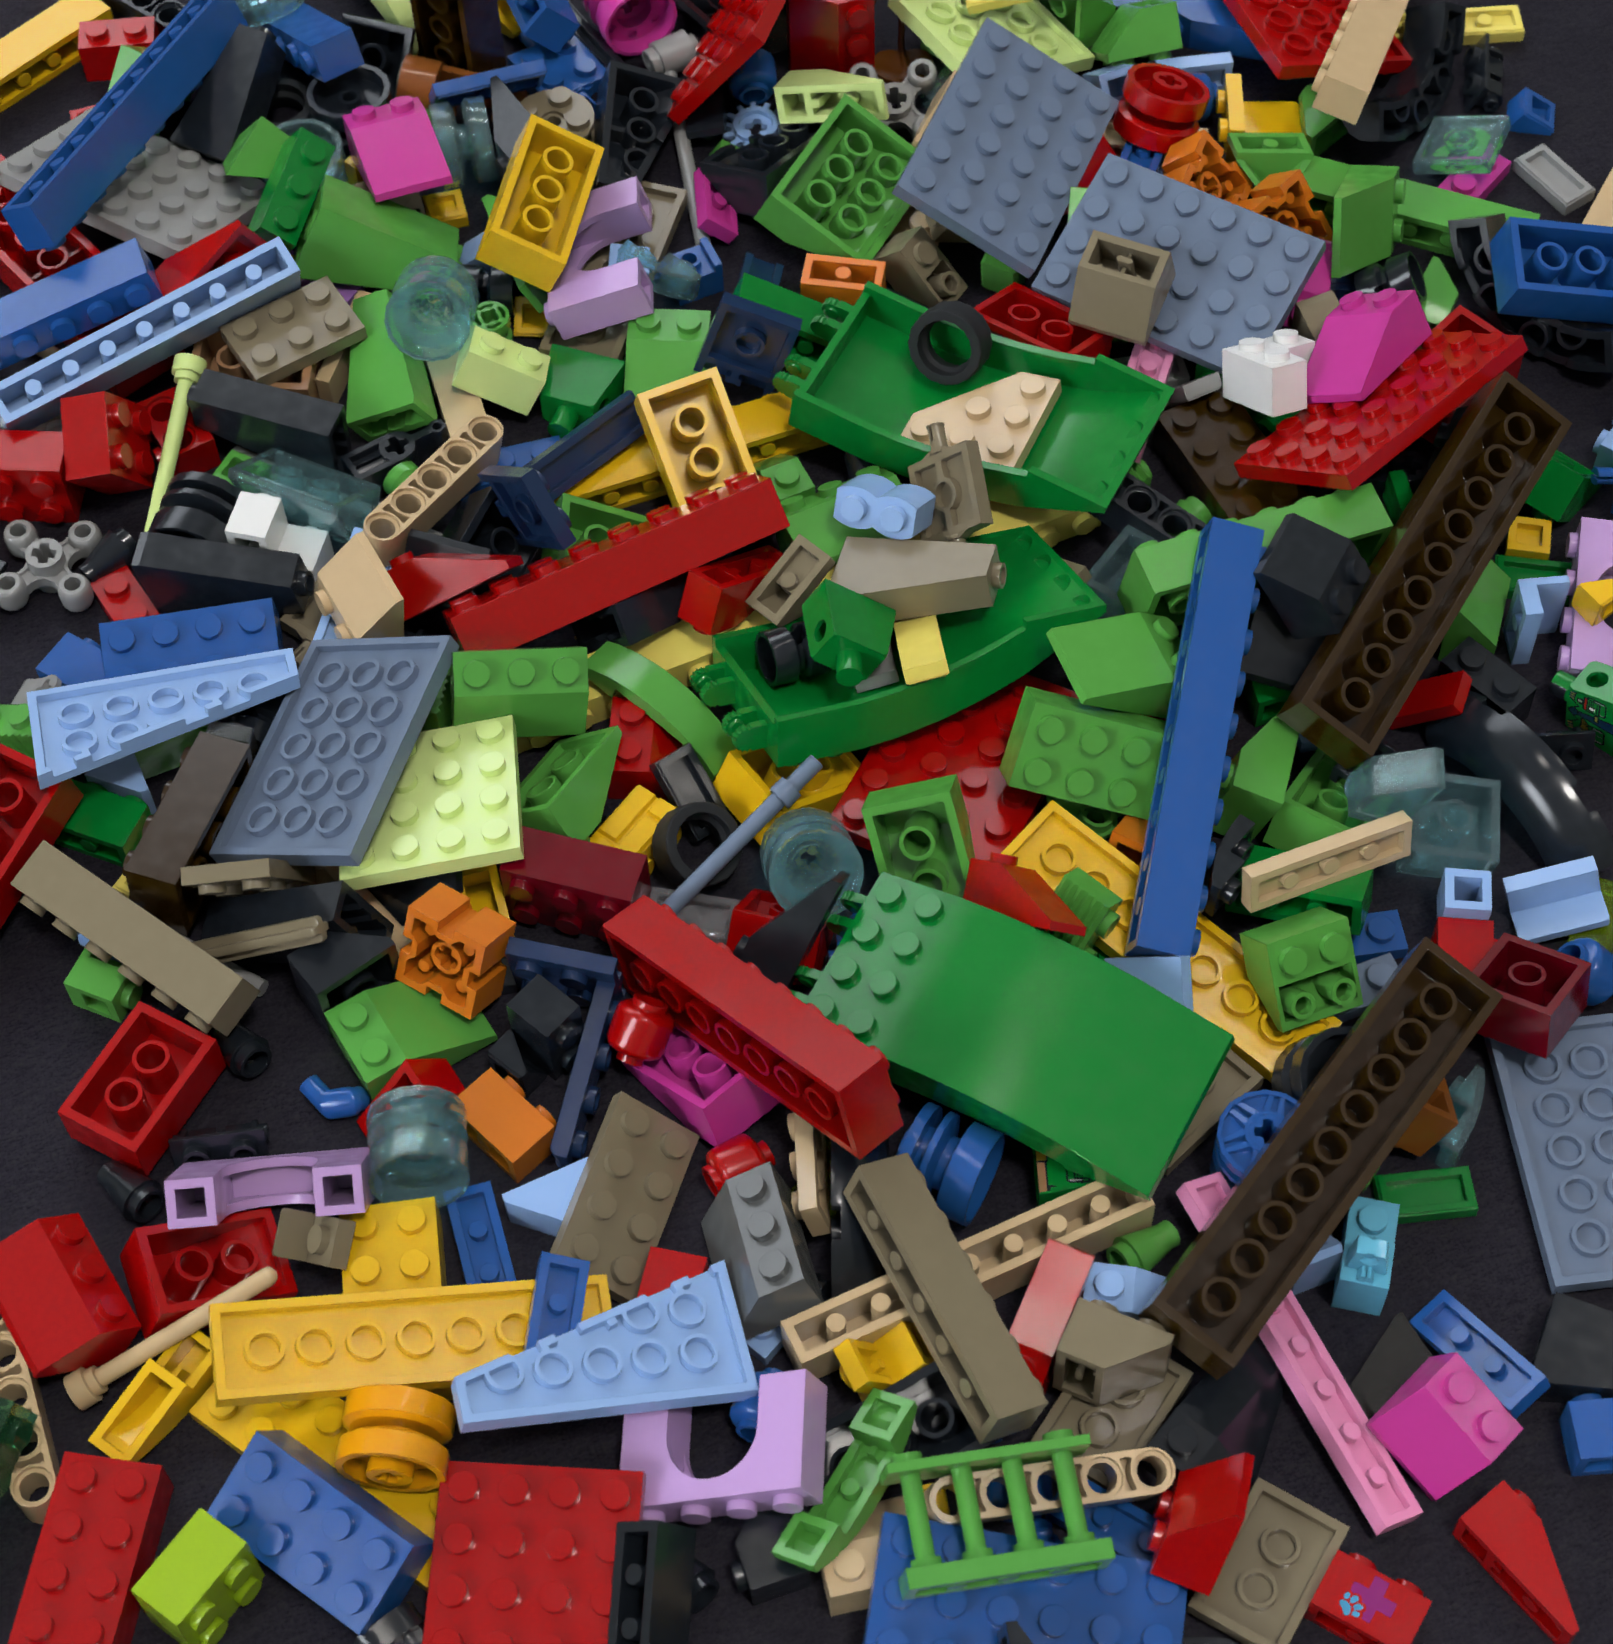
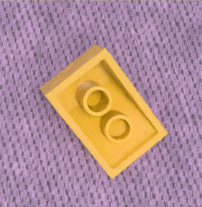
M764 748L753 751L749 749L748 752L735 749L728 752L713 785L725 806L742 824L772 794L769 789L781 777L787 779L799 765L778 768ZM851 751L843 753L838 757L817 759L823 765V768L799 791L801 797L789 809L784 806L753 837L764 850L797 838L832 814L861 765V762Z

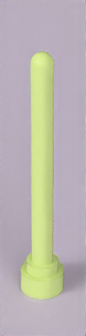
M178 353L174 357L171 373L174 375V382L177 386L144 532H148L155 514L160 511L159 507L163 495L166 493L170 479L174 477L189 410L187 405L188 391L193 383L198 382L204 369L207 368V361L194 354Z

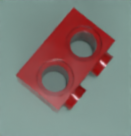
M176 386L138 403L147 407V412L151 419L152 428L149 434V443H152L155 448L151 452L157 466H159ZM190 407L174 476L178 473L189 471L204 473L221 464L212 434L195 426Z

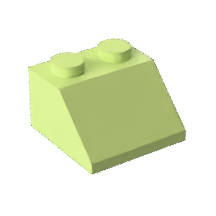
M474 325L466 328L463 333L451 386L528 416L546 383L551 357L534 348L526 347L495 332L487 331Z

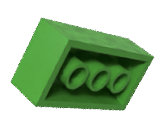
M1026 686L999 770L1008 786L1148 820L1166 721L1136 713L1083 705L1077 698Z

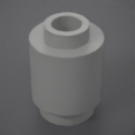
M683 29L649 43V48L642 51L644 64L647 70L662 74L666 71L682 72L688 63L696 55L698 56L699 53L695 50L698 41L692 33L687 34Z

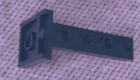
M746 252L737 285L745 272L779 286L784 265L777 262L774 265L755 258L754 254ZM724 291L696 358L693 370L702 372L703 368L710 369L717 366L718 372L726 375L725 382L740 386L741 382H745L764 389L763 395L772 394L774 390L772 380L777 372H782L785 365L784 362L790 354L800 332L803 319Z
M632 390L624 392L523 467L489 465L477 474L481 481L489 482L497 495L498 500L494 503L502 517L509 515L520 534L516 537L519 545L565 550L577 541L570 530L572 527L570 518L562 508L556 506L554 500L644 434L634 406L636 397Z
M510 936L505 955L517 988L522 990L539 973L579 1006H590L550 1147L555 1157L556 1165L561 1169L576 1162V1158L583 1159L589 1140V1132L584 1131L588 1115H595L598 1110L601 1088L596 1086L600 1072L608 1071L613 1054V1047L608 1044L609 1042L606 1038L617 1005L620 1001L626 999L627 990L621 988L623 983L622 972L616 971L619 962L618 958Z

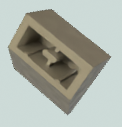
M1093 230L1078 265L1068 317L1069 324L1146 346L1176 276L1171 252Z
M1079 1297L1056 1351L1052 1388L1101 1406L1162 1383L1167 1374L1175 1335L1166 1332L1165 1328L1156 1321L1146 1318L1136 1320L1119 1313L1115 1306L1106 1301L1097 1299L1088 1301Z

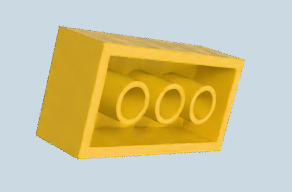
M531 114L515 143L475 259L550 293L567 264L605 148Z
M717 366L637 394L634 406L672 507L686 504L684 497L697 490L708 487L709 491L725 487L723 480L731 475L747 470L748 474L756 473Z
M435 1196L372 1204L365 1213L339 1215L341 1219L356 1222L347 1269L342 1270L343 1294L447 1286L442 1219ZM451 1388L427 1390L447 1400H453Z

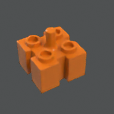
M1205 129L1170 145L1161 166L1163 175L1233 204L1240 200L1248 199L1249 192L1253 186V182L1235 161L1228 164L1222 158L1224 149Z
M1300 169L1268 175L1249 192L1252 197L1251 199L1240 200L1236 203L1238 206L1314 237L1332 241L1333 230L1323 211H1313L1308 202L1314 197V194Z
M439 882L408 906L403 936L412 941L400 949L395 979L424 995L432 989L442 994L440 1004L471 1020L502 994L507 966L502 964L501 959L506 956L505 950L509 937H514L516 922L488 907H484L479 912H476L472 909L469 897Z

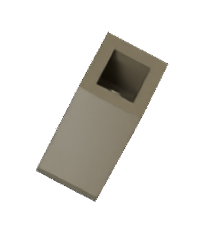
M922 226L893 235L872 259L886 262V280L895 291L929 308L942 301H957L968 288L967 284Z

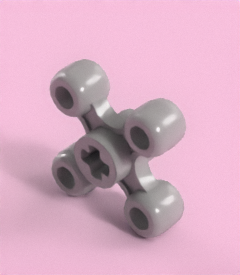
M924 58L916 59L908 67L907 76L901 83H884L890 117L887 120L880 121L892 130L907 129L912 136V140L925 116L915 108L914 101L918 95L929 92L936 84L937 70L932 61ZM857 63L848 72L849 74L879 79L874 67L868 63ZM896 103L898 108L893 109L891 104Z
M14 520L5 527L3 536L6 547L13 556L25 558L26 563L16 573L4 572L0 574L1 608L7 611H17L23 608L29 600V594L37 588L46 593L58 592L63 606L72 612H82L92 605L94 592L89 580L82 574L72 573L71 568L77 560L81 558L87 559L102 539V533L95 523L88 520L74 523L68 531V537L60 543L51 538L39 539L34 525L27 520Z

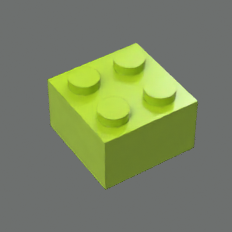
M200 1507L133 1586L131 1592L151 1622L179 1644H217L227 1630L229 1618L239 1606L244 1607L256 1597L262 1586L261 1580L265 1575L248 1543Z

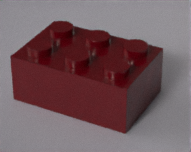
M522 826L524 859L501 863L499 868L509 916L528 925L540 923L556 927L561 932L569 935L581 933L598 937L607 944L608 941L602 928L604 923L644 894L653 900L647 855Z

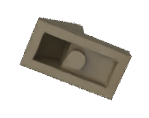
M799 534L745 602L777 627L784 626L803 616L802 604L808 599L836 562L828 554Z
M282 1208L272 1255L346 1270L356 1222L331 1216L316 1217V1213Z

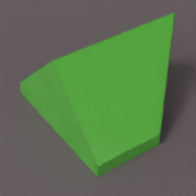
M261 116L237 138L223 161L225 174L228 176L269 179L283 142L290 136Z
M1228 133L1227 141L1236 161L1255 186L1270 174L1300 169L1303 174L1312 161L1313 151L1304 133Z

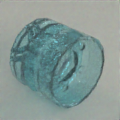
M431 255L415 259L403 268L386 305L384 323L389 338L401 352L416 360L434 362L448 359L457 353L468 339L478 311L479 292L475 279L463 265L451 258ZM436 298L439 299V300L436 301L434 304L430 302V301H434Z
M812 807L791 810L775 819L764 833L759 850L761 868L771 892L782 908L787 909L841 870L846 871L850 876L830 915L834 913L837 915L846 910L839 901L845 890L853 891L854 893L860 892L864 879L862 857L844 824L828 811ZM807 851L808 854L815 855L816 858L814 861L809 862L805 858L801 859L800 856Z
M404 1086L382 1094L370 1105L366 1116L368 1129L367 1143L370 1150L367 1156L369 1188L375 1198L381 1203L435 1196L438 1208L455 1202L466 1192L470 1183L469 1152L466 1145L468 1142L466 1128L468 1125L467 1113L464 1103L454 1093L436 1086Z

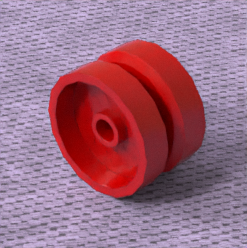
M1158 63L1133 65L1126 75L1122 88L1124 97L1120 100L1112 120L1113 128L1121 137L1136 146L1149 151L1167 154L1170 145L1199 132L1198 120L1205 114L1210 99L1209 88L1190 73L1172 66Z

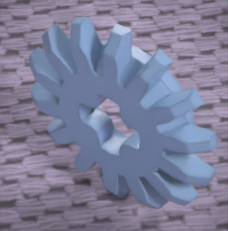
M751 102L750 107L745 109L742 105L736 107L738 111L736 115L730 112L727 113V119L731 123H727L726 131L728 132L722 135L724 140L732 141L730 142L731 144L741 147L742 145L749 144L748 137L752 136L749 129H752L754 124L761 125L762 130L759 131V134L763 136L778 133V125H780L777 109L771 111L769 103H765L761 107L756 106V102Z

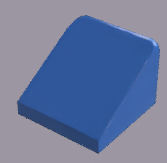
M1527 87L1508 102L1505 126L1508 131L1548 136L1554 133V103Z

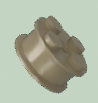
M557 86L553 89L536 92L520 102L530 115L534 114L595 143L594 109L590 102L582 95L570 91L567 87Z

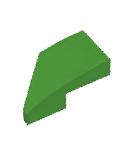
M1433 256L1423 275L1427 299L1420 302L1431 329L1453 311L1459 297V293L1440 258Z

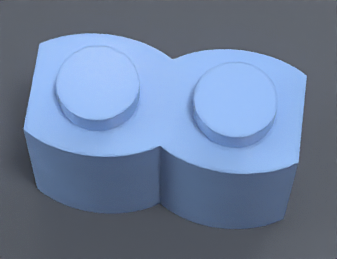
M862 474L837 488L833 517L851 528L868 529L873 527L880 534L892 539H910L932 525L936 496L918 485L902 484L896 486L885 477L875 474Z

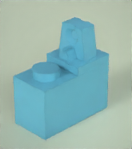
M1358 1196L1347 1211L1341 1236L1343 1254L1335 1276L1331 1307L1380 1316L1390 1286L1400 1204Z

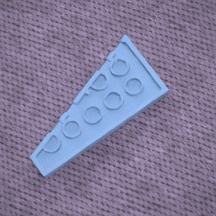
M293 648L26 692L40 790L301 688Z
M725 1260L710 1265L708 1271L689 1279L688 1276L672 1282L670 1287L649 1297L641 1295L577 1323L576 1329L555 1337L552 1334L538 1340L536 1346L514 1356L506 1354L454 1377L451 1390L460 1433L745 1401L756 1396L759 1387Z

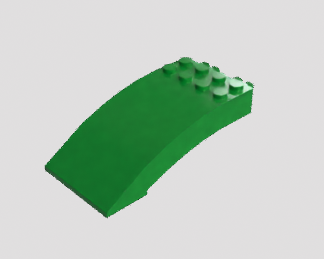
M867 281L863 293L854 306L842 300L839 301L838 298L829 297L828 299L826 298L821 306V311L826 316L817 314L809 324L812 332L819 336V338L822 337L823 340L830 342L818 361L815 362L809 358L802 357L800 354L791 353L784 362V367L788 372L779 371L772 380V385H774L777 391L792 399L789 425L862 460L909 478L907 467L921 461L931 450L930 445L901 436L913 413L1019 372L1061 380L1062 392L1022 468L982 461L989 501L1019 507L1093 513L1106 512L1175 391V388L1100 353L1096 358L1058 352L1017 342L992 333L993 344L990 357L978 372L970 379L957 385L939 384L929 380L917 369L910 357L908 345L912 326L928 308L870 281ZM939 321L932 326L929 334L931 345L935 352L946 362L955 365L967 362L971 356V347L964 331L956 324L948 321Z
M1028 525L969 537L966 540V543L997 545L1000 562L1006 565V583L1003 589H998L992 607L936 615L950 672L946 676L906 685L893 626L891 644L900 681L857 693L855 686L848 687L839 684L836 680V670L832 669L830 673L811 678H805L800 674L795 682L772 687L768 685L760 671L755 649L756 635L759 632L777 628L776 625L770 623L712 635L713 664L707 665L705 668L696 669L695 672H692L693 674L690 676L691 679L689 681L695 692H699L700 699L706 706L708 705L711 708L716 705L724 706L731 704L736 710L724 715L725 717L722 719L721 725L727 736L732 737V743L738 751L748 752L749 749L753 751L764 748L778 768L784 766L792 767L800 765L810 754L816 759L838 757L846 752L863 749L901 737L943 720L985 699L1024 676L1055 652L1046 636V633L1051 628L1097 620L1106 613L1107 604ZM802 616L782 627H786L789 631L793 623L804 621V618Z
M883 871L868 896L845 890L839 901L847 910L856 914L855 918L851 919L839 914L836 915L835 913L830 915L825 923L827 924L826 926L836 935L843 938L823 972L804 965L800 966L797 970L795 978L804 986L812 988L810 994L806 995L790 990L792 994L805 1004H814L824 1017L834 1024L845 1025L855 1038L866 1046L870 1047L873 1045L880 1049L890 1064V1069L887 1071L892 1083L928 1097L994 1128L1063 1164L1066 1170L1150 1201L1234 1043V1036L1140 979L1044 931L966 899Z

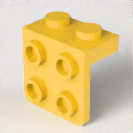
M1225 74L1224 90H1217L1216 113L1222 114V118H1219L1218 141L1224 142L1225 161L1227 163L1233 161L1238 163L1227 141L1228 133H1302L1299 105L1296 102L1243 101L1241 74Z

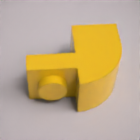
M902 1321L873 1343L847 1338L833 1348L841 1364L839 1366V1373L843 1381L854 1392H858L862 1401L866 1400L873 1387L884 1390L934 1362L915 1324Z

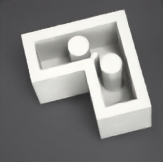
M1280 329L1274 331L1272 337L1264 339L1255 337L1239 340V345L1222 349L1223 397L1270 417L1307 409V364L1313 352L1315 341L1298 335L1297 330Z
M240 492L224 530L228 543L298 553L307 570L312 572L315 582L317 580V573L334 556L329 532L314 526L303 527L288 524L281 498L267 493Z

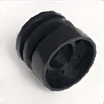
M196 471L178 473L170 479L166 493L161 500L160 511L155 514L148 532L228 543L224 530L241 490L228 481L209 473Z

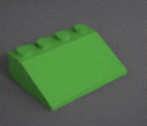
M844 94L765 201L754 219L785 243L820 255L872 260L910 207L908 203L893 195L892 191L915 147L848 95Z

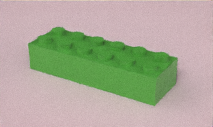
M1372 483L1358 486L1353 491L1337 489L1332 494L1318 498L1307 496L1298 500L1293 505L1279 509L1268 507L1259 511L1254 516L1237 520V518L1226 519L1265 530L1262 546L1268 548L1286 514L1295 513L1351 539L1361 557L1365 559L1368 568L1394 526ZM1189 529L1180 533L1176 538L1162 542L1150 540L1133 550L1117 592V596L1126 614L1143 612L1165 616L1173 621L1176 626L1183 625L1200 531Z

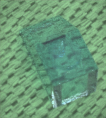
M1432 747L1369 758L1347 777L1344 792L1348 801V816L1370 822L1401 810L1409 817L1414 815L1446 789L1444 750Z

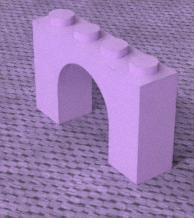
M637 176L590 191L567 264L550 293L547 292L548 302L544 303L543 306L547 322L550 326H556L563 340L654 313L653 284L638 257L596 270L581 271L588 259L603 247L652 231V204Z
M1581 517L1576 533L1569 532L1567 537L1565 557L1572 558L1571 570L1566 569L1565 575L1569 576L1571 585L1567 594L1570 596L1569 607H1563L1560 619V633H1567L1566 645H1560L1557 671L1563 670L1575 677L1593 661L1613 667V629L1604 621H1601L1598 625L1591 626L1571 605L1572 598L1579 584L1613 579V520Z
M374 1146L183 1163L164 1180L168 1230L216 1226L227 1215L238 1211L283 1204H315L316 1217L365 1213L378 1194Z
M807 1369L760 1375L757 1430L751 1448L741 1462L723 1475L709 1479L695 1478L690 1465L692 1407L624 1414L620 1470L644 1471L646 1474L643 1521H683L688 1524L699 1525L709 1523L711 1517L728 1515L736 1519H750L756 1517L759 1511L775 1510L780 1513L793 1514L803 1511L804 1506L823 1504L827 1386Z

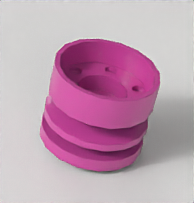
M581 0L584 9L597 25V29L606 43L614 52L624 56L641 55L643 50L649 48V43L669 35L674 29L677 19V9L674 0Z

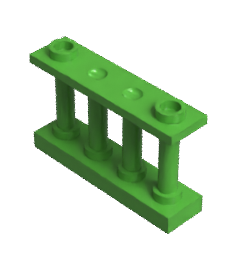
M1060 1429L1042 1435L1043 1440L926 1458H922L920 1451L904 1452L892 1456V1463H886L879 1475L881 1486L901 1483L915 1557L910 1562L911 1568H906L898 1579L902 1601L1106 1569L1116 1558L1112 1537L1095 1539L1094 1532H1088L1073 1457L1082 1456L1091 1445L1090 1434L1073 1435L1072 1429ZM1053 1461L1068 1536L1063 1538L1064 1544L1045 1547L1044 1541L1037 1538L1023 1465ZM1002 1468L1017 1544L1012 1546L1013 1552L994 1555L993 1549L986 1545L972 1472ZM952 1475L966 1552L961 1554L962 1560L942 1563L941 1556L935 1555L921 1480Z

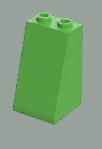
M325 174L296 244L294 261L300 269V279L318 280L328 276L332 283L442 296L448 283L452 285L456 283L458 266L462 265L459 259L463 245L458 244L459 228L390 200L376 202L369 191Z

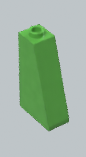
M387 289L375 291L369 295L354 299L353 311L365 326L367 338L350 346L346 411L347 425L365 440L371 442L387 433L394 431L407 432L429 425L433 420H437L438 414L410 308Z

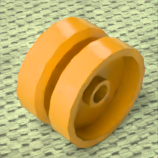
M364 1385L351 1390L349 1395L346 1396L342 1417L344 1427L349 1432L344 1433L338 1440L334 1466L339 1474L348 1480L364 1486L397 1492L429 1491L439 1488L440 1482H446L450 1455L447 1448L443 1445L453 1438L456 1422V1410L451 1402L427 1390L404 1385Z

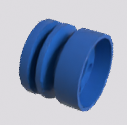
M1265 1089L1246 1092L1231 1101L1219 1118L1209 1169L1210 1174L1221 1171L1232 1189L1264 1147V1140H1269L1297 1100L1286 1093Z
M928 1102L907 1129L896 1155L908 1152L915 1167L924 1175L931 1195L934 1190L938 1191L936 1198L938 1208L946 1214L948 1219L967 1227L978 1213L994 1180L1003 1155L1006 1135L974 1122L960 1139L957 1137L960 1115L950 1111L942 1120L943 1108Z

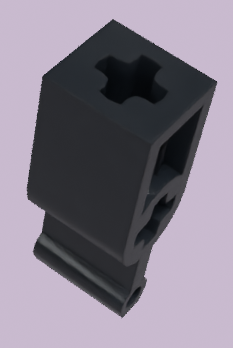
M442 419L433 420L428 427L412 435L403 431L390 432L340 456L348 485L357 497L370 503L387 496L388 494L384 491L383 483L388 472L394 466L404 461H412L418 467L421 466L449 439L446 424Z

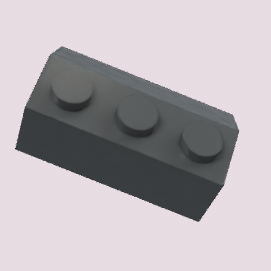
M768 1161L726 1180L701 1221L712 1265L725 1260L745 1339L748 1340L780 1326V1321L824 1301L800 1220L796 1219L793 1212L791 1189L772 1163Z

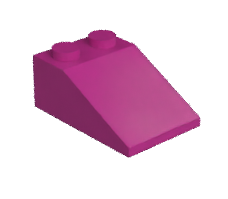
M400 96L392 99L390 104L378 107L370 105L360 106L353 109L352 113L342 115L351 158L376 202L453 183L452 175L426 109L418 97Z
M1388 288L1378 293L1363 294L1362 291H1354L1339 300V305L1325 318L1307 364V404L1364 401L1432 334L1415 290L1396 291L1395 288Z
M675 1026L665 1053L659 1060L644 1061L641 1067L622 1062L623 1066L690 1131L696 1133L701 1139L714 1147L743 1133L779 1103L778 1100Z

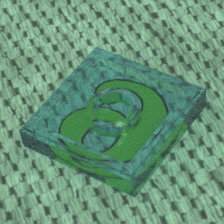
M1507 115L1435 116L1412 162L1414 174H1490L1510 131V117Z

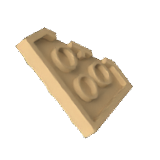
M1019 372L913 413L901 436L930 445L926 426L936 422H943L949 447L964 440L978 441L982 461L1021 469L1062 392L1061 380Z

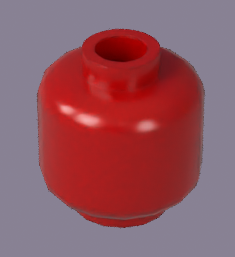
M635 993L632 999L620 1001L606 1036L609 1044L618 1051L617 1059L626 1064L641 1067L644 1061H656L663 1056L675 1025L674 1018L667 1012L669 1006L665 1002L640 993Z
M741 1133L709 1150L706 1154V1165L701 1169L706 1184L716 1198L726 1180L768 1161L773 1166L776 1165V1162L765 1141L761 1140L756 1143L753 1138Z

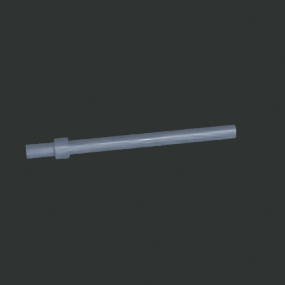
M810 754L787 779L781 777L769 789L772 794L662 904L668 905L677 915L784 806L789 809L801 797L799 791L823 768V765Z

